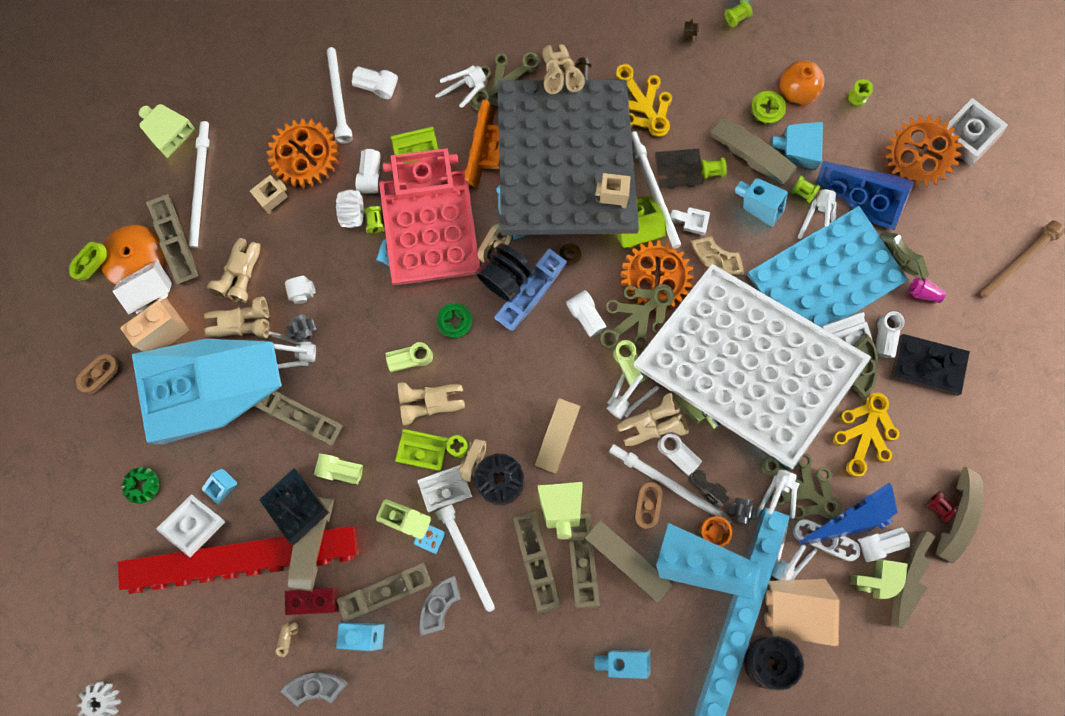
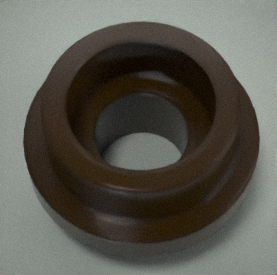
M695 19L685 21L684 36L685 39H690V41H694L695 36H699V23H695Z
M568 243L562 246L559 256L567 261L566 265H575L581 259V250L577 245ZM568 251H573L574 256L569 257L566 253Z

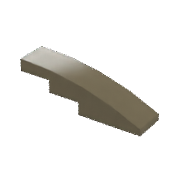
M725 117L710 132L712 138L729 146L731 153L745 159L749 167L781 184H784L797 169L796 165L769 144Z
M166 194L147 201L146 204L154 220L152 223L161 241L159 244L176 283L180 284L198 277L193 256L169 195Z
M535 511L513 517L538 614L561 608Z
M598 519L584 536L591 545L657 603L673 586L668 579L659 578L658 570L601 520Z
M928 531L918 532L905 558L904 563L907 564L906 582L903 589L893 599L891 625L894 627H904L927 589L919 581L931 563L930 560L924 557V554L935 536Z

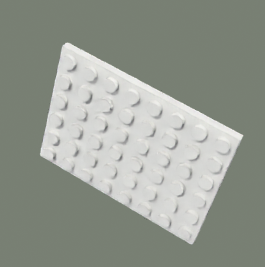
M712 264L634 362V367L793 469L868 364L871 356Z

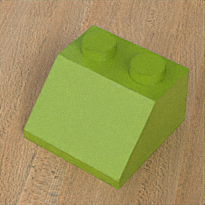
M651 195L636 198L639 231L638 234H617L623 248L635 247L640 243L650 240L651 242L666 236L663 212Z

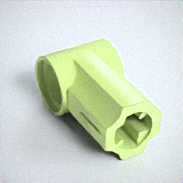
M627 340L618 343L614 349L613 356L619 363L629 386L632 385L639 375H642L643 378L638 384L648 380L647 375L634 367V362L638 359L635 345ZM622 347L627 348L630 351V356L622 357L619 349Z
M418 342L411 347L387 352V365L391 373L415 366H427L433 360V353L425 343ZM420 350L427 351L423 359L416 358L417 352Z
M319 453L313 476L358 485L361 480L363 465Z

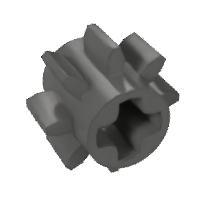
M306 315L293 317L290 319L291 326L286 327L289 337L291 339L296 338L297 342L310 340L313 337L312 332L316 331L314 321L311 318L307 319Z
M736 498L735 503H729L727 514L733 515L732 522L749 525L750 519H756L758 508L752 507L753 501Z

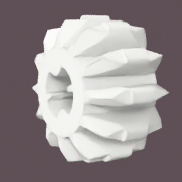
M346 190L339 192L337 195L336 215L342 227L354 228L363 223L364 203L359 191Z
M102 681L96 682L95 686L93 684L86 686V692L84 691L79 694L82 701L76 704L77 707H82L78 716H111L117 714L118 709L115 705L120 704L121 700H115V696L118 695L119 691L111 692L113 684L109 683L104 686Z

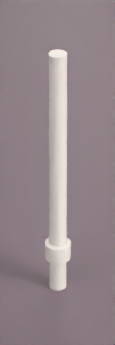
M205 121L200 122L199 137L196 138V148L198 150L188 246L190 248H198L206 151L209 149L210 143L208 139L209 123Z
M631 132L634 157L640 163L655 203L663 212L665 229L674 249L679 248L681 242L647 160L645 146L641 145L637 132Z
M614 444L609 452L623 460V464L630 468L638 469L712 516L722 517L729 523L732 522V516L645 464L634 453H628Z

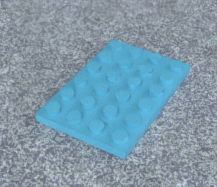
M860 206L829 223L828 227L824 226L746 274L756 290L818 326L854 314L909 280Z

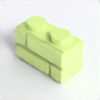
M385 499L377 514L376 521L422 539L428 530L430 517Z

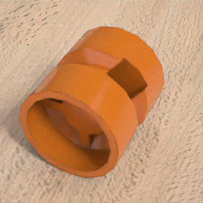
M714 516L703 520L699 524L697 536L723 547L732 538V528L726 519Z

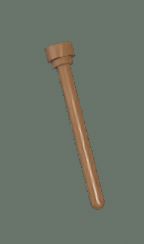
M1055 220L1048 223L1044 227L1043 235L980 291L981 297L986 298L1049 241L1058 240L1065 234L1064 226Z

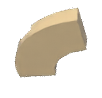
M712 236L690 241L694 255L706 268L713 264L732 276H743L745 274L739 252L730 253L722 250L715 243Z

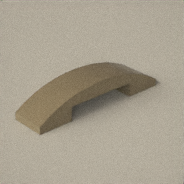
M274 391L254 405L333 446L343 428V425L277 391Z
M963 467L956 488L963 492L951 533L942 532L935 554L950 563H954L968 547L976 532L982 514L984 499L981 475L968 467Z
M319 498L330 513L293 546L288 577L289 589L313 590L318 569L316 561L325 524L329 523L334 504L333 499Z
M590 514L580 515V525L571 527L572 537L569 538L576 609L600 607L593 545L584 538L592 528Z
M421 563L385 580L338 598L336 601L343 620L346 622L433 584L425 563Z

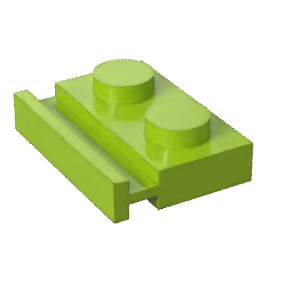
M433 127L391 136L395 155L438 149ZM419 160L403 162V164H407V163H411V162H415V161H419Z
M403 429L395 462L441 472L448 438Z

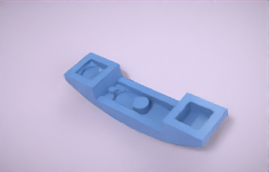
M548 249L535 265L534 276L528 278L527 284L521 285V292L513 302L507 300L494 319L512 332L540 301L567 261L551 249Z

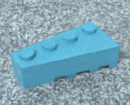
M668 523L656 565L659 578L755 599L760 577L759 564Z

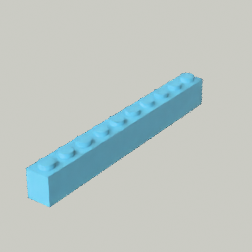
M769 508L762 509L746 555V559L759 564L760 577L755 599L733 594L694 716L726 715L790 516L775 510L772 514H769Z

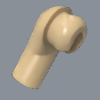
M286 622L282 626L276 647V654L280 657L287 655L292 635H296L299 632L296 622Z

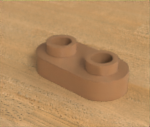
M108 354L99 355L79 373L76 378L77 388L87 394L97 392L118 372L119 363L117 359ZM110 363V368L105 370V366ZM93 379V384L89 386V381Z
M653 482L645 483L638 493L634 518L636 524L642 529L653 528L659 520L663 493L661 487ZM648 490L653 491V499H649L646 497V492ZM644 513L650 515L649 522H644L642 520V515Z

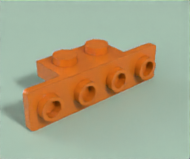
M482 100L481 108L478 111V122L474 129L473 144L469 150L468 166L464 173L465 181L473 188H478L482 169H500L499 125H492L495 108L488 100Z

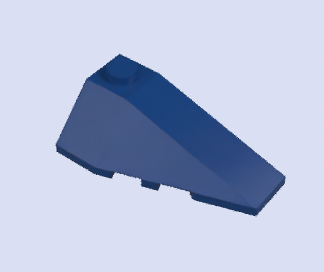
M826 161L822 162L816 181L824 189L834 191L836 197H840L850 204L852 209L860 206L868 220L872 223L895 230L914 184L913 181L894 175Z
M889 482L854 507L849 508L835 519H832L800 541V544L808 545L871 531L877 526L882 530L893 522L891 517L898 513L892 485Z

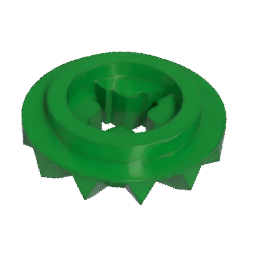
M460 303L445 305L437 315V326L440 332L447 337L456 339L466 335L472 326L471 312ZM453 312H455L457 319H461V322L457 323V329L454 328L452 323H448L449 320H452Z
M138 467L130 469V472L123 476L124 480L121 488L123 496L129 502L135 504L149 502L158 492L159 479L156 473L149 468ZM137 480H145L144 484L142 485V491L140 489H134V487L137 485Z

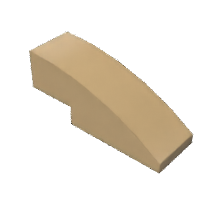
M560 398L558 399L535 463L536 467L554 474L557 473L581 406Z

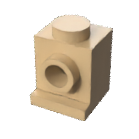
M603 173L602 182H597L596 196H600L599 203L622 205V208H626L631 176Z
M271 175L250 190V193L268 214L288 197L284 192L287 190L286 186L280 179L275 181Z

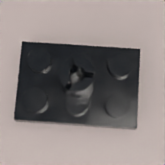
M902 334L899 338L891 378L959 396L962 394L970 351Z
M295 468L259 499L284 537L293 546L330 513Z

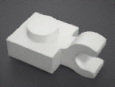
M688 207L686 213L672 210L670 217L673 224H684L683 231L705 235L710 212Z

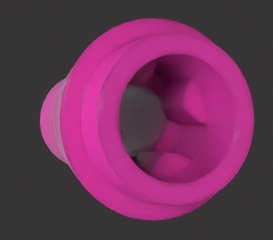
M916 277L909 287V293L918 299L941 303L946 296L945 290L940 289L926 278Z

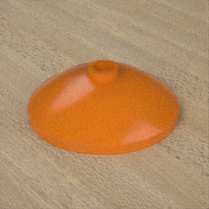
M143 225L124 226L110 234L103 244L107 251L106 259L100 265L106 278L116 285L118 281L156 260L164 269L166 258L159 244L161 241L158 234ZM130 249L129 254L125 255V251Z

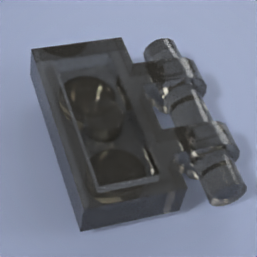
M699 148L655 153L657 176L666 175V179H659V188L668 187V189H675L676 186H687L690 188L703 184V176H694L693 174L701 172L702 169ZM685 173L686 177L675 178L674 174Z
M695 470L689 475V483L715 507L718 508L725 505L730 499L726 495L727 490L717 482L713 484L706 480L704 471Z

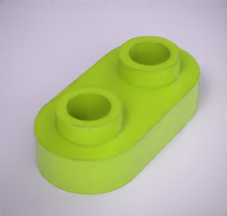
M89 242L70 263L69 273L71 277L82 281L89 279L106 259L107 251L105 246L100 243Z

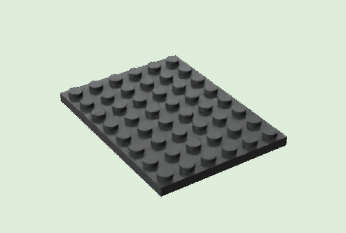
M498 80L501 235L638 234L639 224L627 80H585L583 88L577 92L569 91L564 80L562 90L556 94H549L545 90L544 80ZM603 173L631 176L626 208H622V205L599 203L600 196H596L597 182H602Z

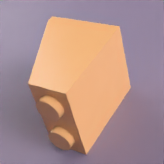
M160 298L120 327L130 343L143 352L168 347L190 331L167 298L163 300Z
M826 579L768 582V590H766L764 595L765 603L768 605V612L764 613V622L774 637L779 636L787 639L838 646L839 598Z

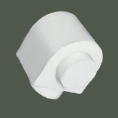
M304 275L285 281L288 300L294 301V304L305 303L308 298H312L313 294L316 293L313 282L309 281Z

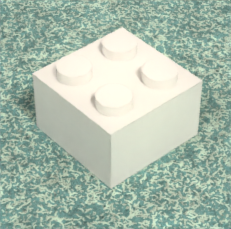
M972 98L949 121L947 129L956 128L952 136L960 135V139L955 143L962 144V148L956 151L962 153L960 158L972 167L1002 136L1008 124ZM938 140L941 144H943L944 146H946V142H945V141H943V140Z
M156 260L118 281L112 292L128 314L134 311L138 314L148 308L147 304L151 301H157L160 298L162 300L165 299L170 291L172 281Z

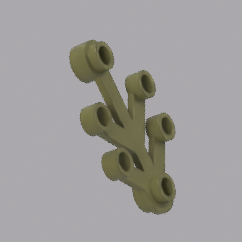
M534 52L526 53L523 56V64L504 77V69L508 65V58L505 54H498L495 57L494 85L488 90L487 81L491 78V70L488 66L480 67L483 72L486 71L488 74L486 75V81L483 82L485 87L480 89L471 98V106L479 111L482 103L477 101L483 99L488 100L492 106L498 107V98L494 97L498 94V80H517L528 71H536L540 65L539 56ZM503 59L505 62L499 63L498 60ZM533 62L535 65L529 66L527 64Z
M660 284L653 290L639 289L633 285H628L624 288V295L628 299H634L635 297L650 299L644 305L620 303L615 299H610L606 303L608 312L633 314L614 329L604 330L600 335L602 345L607 348L616 346L618 337L639 321L634 343L638 348L646 347L648 344L646 334L649 312L657 307L656 321L652 323V330L657 334L659 331H656L654 327L657 323H661L664 326L666 306L670 305L674 300V292L668 285ZM633 288L635 294L628 296L626 294L627 289ZM662 291L667 293V297L663 300L658 297ZM611 302H615L617 304V308L615 310L609 309L608 306ZM612 334L614 338L608 342L605 340V336ZM639 337H643L645 339V343L643 345L637 344V339Z
M803 454L802 457L807 458L808 463L803 465L801 458L797 463L800 467L802 481L797 478L795 482L799 483L796 500L810 499L817 505L809 507L796 505V508L801 510V516L797 517L795 515L794 519L799 520L805 516L820 514L825 519H835L841 514L842 505L837 498L832 496L829 481L832 473L826 467L816 471V478L820 481L821 496L814 490L810 470L812 458L808 454ZM767 457L761 463L762 472L768 476H777L778 470H785L781 467L780 461L774 457ZM769 462L775 463L776 468L774 470L768 467ZM821 471H825L827 473L826 479L821 478ZM775 492L772 493V495H771V498H770V499H771V502H772V499H773V497H774ZM781 492L782 501L780 503L777 502L776 506L790 502L791 492ZM828 503H831L834 506V510L832 512L827 510Z

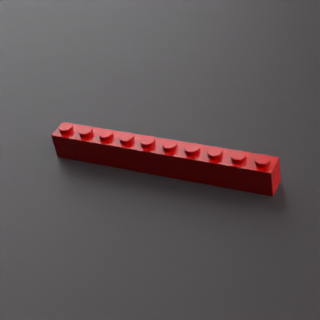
M349 526L324 530L316 566L331 564L330 559L339 558L340 562L353 561L354 556L360 555L357 527ZM283 536L198 549L191 557L187 556L184 552L117 561L119 590H128V594L142 593L144 592L143 588L151 586L152 591L167 589V584L175 583L176 587L190 585L191 580L199 579V584L214 582V577L222 576L223 580L237 578V573L246 572V576L260 575V570L269 569L270 573L284 571V566H290L293 545Z

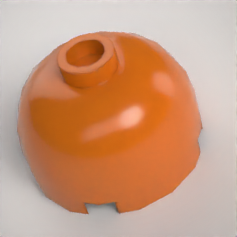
M801 60L794 62L785 69L780 79L779 90L789 103H800L799 106L809 105L817 100L824 87V75L821 69L811 61Z

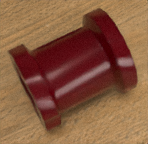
M939 491L928 500L926 506L936 511L941 516L943 522H947L957 513L959 507L952 505L943 496L944 493Z

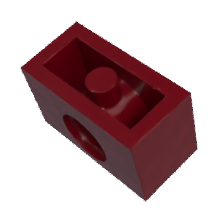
M338 588L313 589L312 591H285V616L339 612V606L336 601L338 599Z

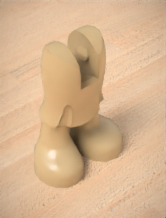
M560 44L558 45V52L553 53L550 45L545 46L543 49V59L548 72L543 82L545 90L549 94L560 92L564 83L563 75H565L567 89L571 92L580 91L585 84L584 75L574 66L572 59L569 58L566 47Z
M238 238L232 248L228 263L223 268L225 271L219 281H210L206 289L224 299L229 297L234 302L246 303L248 300L247 284L251 279L252 269L259 257L261 245L252 242L247 252L244 253L247 241L243 238ZM234 277H238L234 287L231 288Z
M257 297L253 299L252 307L241 309L238 307L232 310H216L205 313L204 321L217 322V326L204 329L205 336L215 338L228 335L243 336L244 334H255L260 339L268 338L270 324L266 320L269 318L266 299L264 297ZM245 319H258L251 323H245Z
M398 383L400 404L425 400L423 405L400 406L403 426L411 424L415 418L420 416H431L441 412H454L465 408L464 400L447 401L448 395L463 392L462 385L449 384L434 388L411 389L406 383Z
M673 392L665 395L662 404L652 410L647 409L646 412L627 418L617 425L619 432L629 430L634 426L639 431L638 434H633L623 440L625 446L638 445L648 439L661 437V435L673 432L678 435L689 433L688 423L682 414L659 424L658 419L677 414L680 411L679 402Z

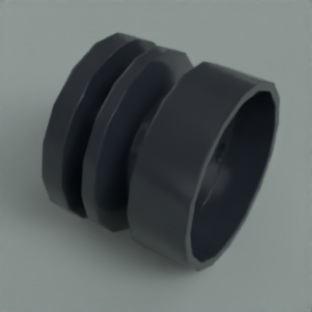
M499 243L495 247L496 252L490 253V258L495 265L484 261L476 270L475 275L498 297L505 301L513 302L521 292L516 281L523 285L527 284L528 278L534 276L535 269L518 251L506 244Z
M493 454L487 456L479 463L475 471L474 483L479 494L487 502L493 505L505 506L513 503L521 495L524 489V474L521 465L513 457L506 454ZM504 474L505 482L503 484L501 482L497 485L494 484L496 481L494 476Z
M777 636L759 638L751 643L744 657V666L748 677L757 686L769 690H785L796 685L802 677L804 660L797 645L789 639ZM769 659H774L775 661L772 667H767L766 665Z

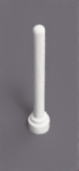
M329 47L327 55L338 125L334 131L335 141L338 143H348L353 139L352 131L346 125L336 51L333 47Z
M452 504L435 512L437 518L443 524H446L485 609L491 612L494 610L492 599L454 521L456 518L454 507Z

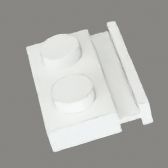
M864 312L819 326L850 345H853L863 334H868L872 339L868 324L864 319Z
M460 465L417 480L428 513L473 497L468 482L463 480L462 475L459 474Z

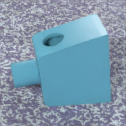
M823 122L788 125L783 133V137H771L770 146L775 150H782V155L794 165L817 170L822 162Z
M756 178L751 186L740 181L735 189V193L744 197L743 208L772 228L785 211L788 192L759 178Z
M340 621L336 648L364 651L382 649L385 624Z
M612 649L608 651V656L595 655V670L608 671V676L615 678H648L651 674L650 649ZM617 659H622L625 667H619Z

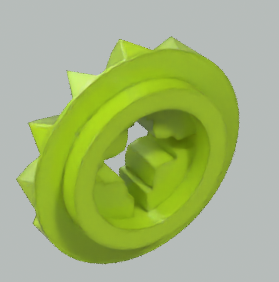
M763 91L758 93L752 101V114H754L757 121L760 120L764 124H775L784 116L786 103L778 93ZM768 101H770L769 105L772 110L767 114L766 109L762 107H765Z

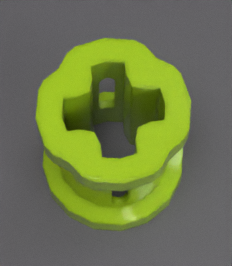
M741 0L739 5L732 9H726L724 16L731 27H736L741 20L752 17L753 11L746 0Z
M867 79L856 81L853 89L848 94L849 102L854 106L864 105L873 92V84Z
M724 157L716 161L701 160L703 180L712 176H721L722 178L726 176L727 166Z
M801 175L790 193H797L810 203L820 186L809 183Z
M370 206L365 208L363 212L367 217L368 225L366 232L370 234L384 232L385 225L382 221V207Z
M454 435L448 439L446 448L450 455L455 458H462L467 453L468 443L462 436ZM455 442L464 445V447L460 448V452L452 449L455 446Z

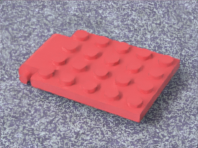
M448 148L391 155V162L383 163L384 172L393 171L394 180L379 182L393 286L475 275L476 270L480 267L469 186L465 181V171L451 172L450 164L458 163V155H449ZM419 160V161H415V162L403 164V162Z

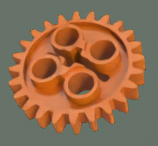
M919 115L918 122L910 118V125L907 126L902 122L903 130H894L897 135L896 138L889 137V141L893 145L886 146V149L892 151V153L886 155V159H893V161L888 164V167H896L892 172L893 175L900 173L899 177L915 181L916 188L920 186L921 182H924L926 188L929 186V181H933L935 185H938L937 178L940 177L946 180V172L954 173L951 165H959V162L954 159L962 157V153L956 151L962 148V144L955 143L960 139V135L952 136L956 128L947 129L949 121L940 124L941 117H938L935 122L932 121L931 115L924 121L922 116ZM922 132L925 135L924 139L921 142L912 141L911 138L914 133ZM937 140H943L946 142V146L942 150H935L933 143ZM908 143L918 149L927 147L929 153L943 156V159L939 160L929 154H924L922 157L918 150L907 148L904 145ZM906 153H912L915 157L912 162L904 163L902 162V156ZM931 160L936 163V167L932 171H925L923 169V164L926 161Z
M304 118L301 119L300 124L293 120V126L291 127L285 123L286 129L284 131L278 128L277 130L280 135H272L275 143H268L272 150L267 151L268 156L271 157L268 159V162L272 166L271 170L273 173H276L277 178H283L286 185L291 181L294 188L298 183H300L302 188H305L306 183L313 187L315 180L321 184L322 176L328 179L327 171H335L331 164H338L335 157L339 156V152L336 149L338 144L334 141V135L329 134V129L327 127L323 128L320 122L315 126L313 119L306 124ZM302 137H308L305 141H299ZM290 141H293L303 153H307L309 158L317 165L313 166L302 153L298 152L297 148ZM287 151H292L289 156H284ZM317 151H323L320 155L314 156ZM302 165H307L306 169L299 171Z
M651 240L648 241L647 247L641 243L639 245L640 251L633 248V256H626V260L629 263L622 264V268L626 271H621L620 276L626 279L621 281V285H633L641 289L639 284L646 282L651 286L649 290H653L656 278L654 275L656 258L658 257L660 259L658 271L660 279L658 285L670 284L673 287L674 300L669 307L674 309L675 302L681 304L683 301L681 296L686 297L689 294L686 290L692 288V284L689 282L693 280L694 276L688 273L692 272L693 267H686L690 259H682L685 252L676 253L677 248L670 249L668 241L665 246H661L660 240L657 241L656 246H653ZM648 261L652 267L648 269L643 268L641 262ZM669 262L674 266V269L667 270L663 264ZM633 288L627 289L626 294L631 293V296H633L635 294V290ZM664 291L660 292L658 295L659 299H665L667 293ZM641 297L634 298L638 300V305L645 304L650 300Z

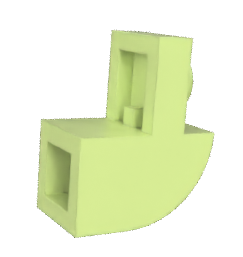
M876 560L874 578L851 575L850 585L858 586V591L871 593L873 588L872 598L887 599L894 597L905 585L907 564L888 560Z

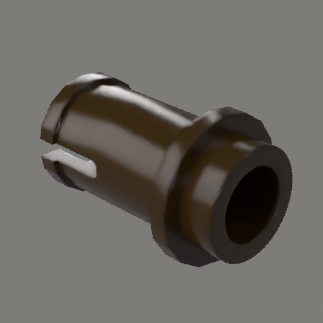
M578 58L575 67L582 72L585 80H589L592 63L588 58Z

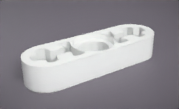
M800 520L794 524L792 531L794 537L801 541L809 534L801 536L802 531L799 530V527H803L806 524L807 530L814 532L822 526L810 520ZM845 536L832 539V544L829 547H824L821 542L808 544L844 561L856 560L860 555L858 543ZM838 544L841 546H849L850 544L853 554L845 556L846 551L836 547Z

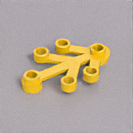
M628 64L620 65L616 71V79L627 80V88L637 101L628 100L629 110L645 113L648 118L635 117L634 114L629 113L630 118L633 120L630 123V127L648 128L653 136H665L670 129L666 113L668 106L671 104L672 95L668 92L660 94V107L658 114H656L652 106L656 90L660 86V78L657 75H651L648 78V90L645 98L632 79L633 68ZM626 74L628 77L623 78L621 75ZM654 80L657 82V84L652 85L650 81ZM666 97L669 99V101L664 102L662 101V98ZM661 125L662 129H656L655 126Z
M873 393L867 397L865 405L853 410H845L840 414V421L843 424H851L855 421V418L869 413L865 423L847 431H838L832 437L833 442L841 446L846 444L849 439L861 435L854 459L849 460L846 465V471L852 477H860L866 473L867 464L864 458L871 439L877 449L876 458L878 461L888 462L892 459L893 454L886 447L876 427L877 419H880L885 428L883 436L887 441L898 439L900 433L894 427L887 413L889 400L882 393ZM874 401H878V402H879V404H880V407H879V408H875V407H874V405H873V402H874ZM845 413L851 416L850 421L845 420ZM889 430L894 432V438L888 435ZM838 434L844 437L843 442L837 440ZM882 451L887 453V459L881 457ZM853 464L858 466V472L852 470Z

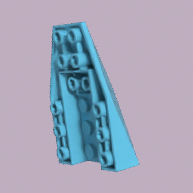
M202 339L132 354L146 441L151 444L164 445L222 428L282 386L274 345L270 341Z

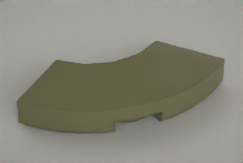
M883 232L879 235L897 263L903 266L901 269L917 278L925 279L929 276L924 257L909 249L903 242L900 234Z
M863 334L852 345L871 356L870 361L851 386L863 399L873 389L878 376L876 374L877 360H879L878 354L868 334Z

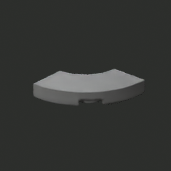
M455 576L439 583L426 598L419 619L421 636L445 629L444 618L446 611L454 602L461 599Z
M314 672L293 679L279 692L296 707H299L306 700L313 698L324 699L332 704L348 683L333 674Z

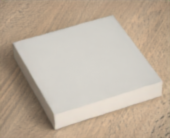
M190 495L156 529L187 556L191 557L225 522L193 495Z

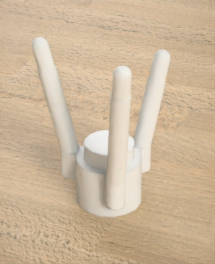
M472 65L466 70L440 79V82L444 83L464 76V79L442 90L435 97L439 98L466 83L470 88H475L459 105L460 108H463L480 89L485 87L483 82L486 81V76L478 65L475 67Z
M820 190L818 197L813 198L810 210L798 234V239L802 238L816 207H818L819 211L825 212L824 225L826 227L829 226L830 211L831 222L836 220L837 203L835 202L836 193L834 191Z
M269 331V336L297 344L296 347L273 344L274 349L295 352V359H299V361L277 364L278 369L308 366L309 362L314 363L316 345L305 341L297 342L296 339H291V337Z
M622 374L611 398L607 402L609 405L606 409L620 420L623 416L627 418L634 409L651 397L660 387L658 385L628 408L630 403L627 399L643 376L639 375L623 397H617L625 379L624 374Z
M778 470L777 476L774 475L770 487L757 507V517L774 489H776V492L768 510L769 514L773 513L781 491L789 493L791 489L790 518H795L796 496L799 483L795 482L797 475L785 470Z
M788 524L773 567L774 571L771 575L779 581L794 580L797 574L818 551L817 548H813L795 568V564L806 548L805 545H801L790 563L783 560L780 564L779 561L787 535Z

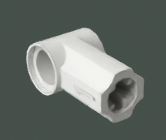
M357 67L353 72L352 84L355 87L373 91L375 95L383 99H391L398 77L386 70H381L379 73Z
M373 149L361 151L360 170L356 175V191L369 194L380 193V152Z
M586 290L566 301L574 318H578L590 338L606 329L607 326L594 308L595 304Z
M889 312L881 316L877 321L878 334L875 347L878 357L895 358L900 330L905 324L904 317L899 312ZM888 318L894 322V328L888 326Z
M666 434L659 439L658 450L673 461L687 476L695 471L702 462L699 457L681 442V439L676 434ZM667 438L674 441L675 447L672 451L667 450L664 446V441Z
M903 527L857 539L866 562L884 558L888 553L910 547L909 536Z

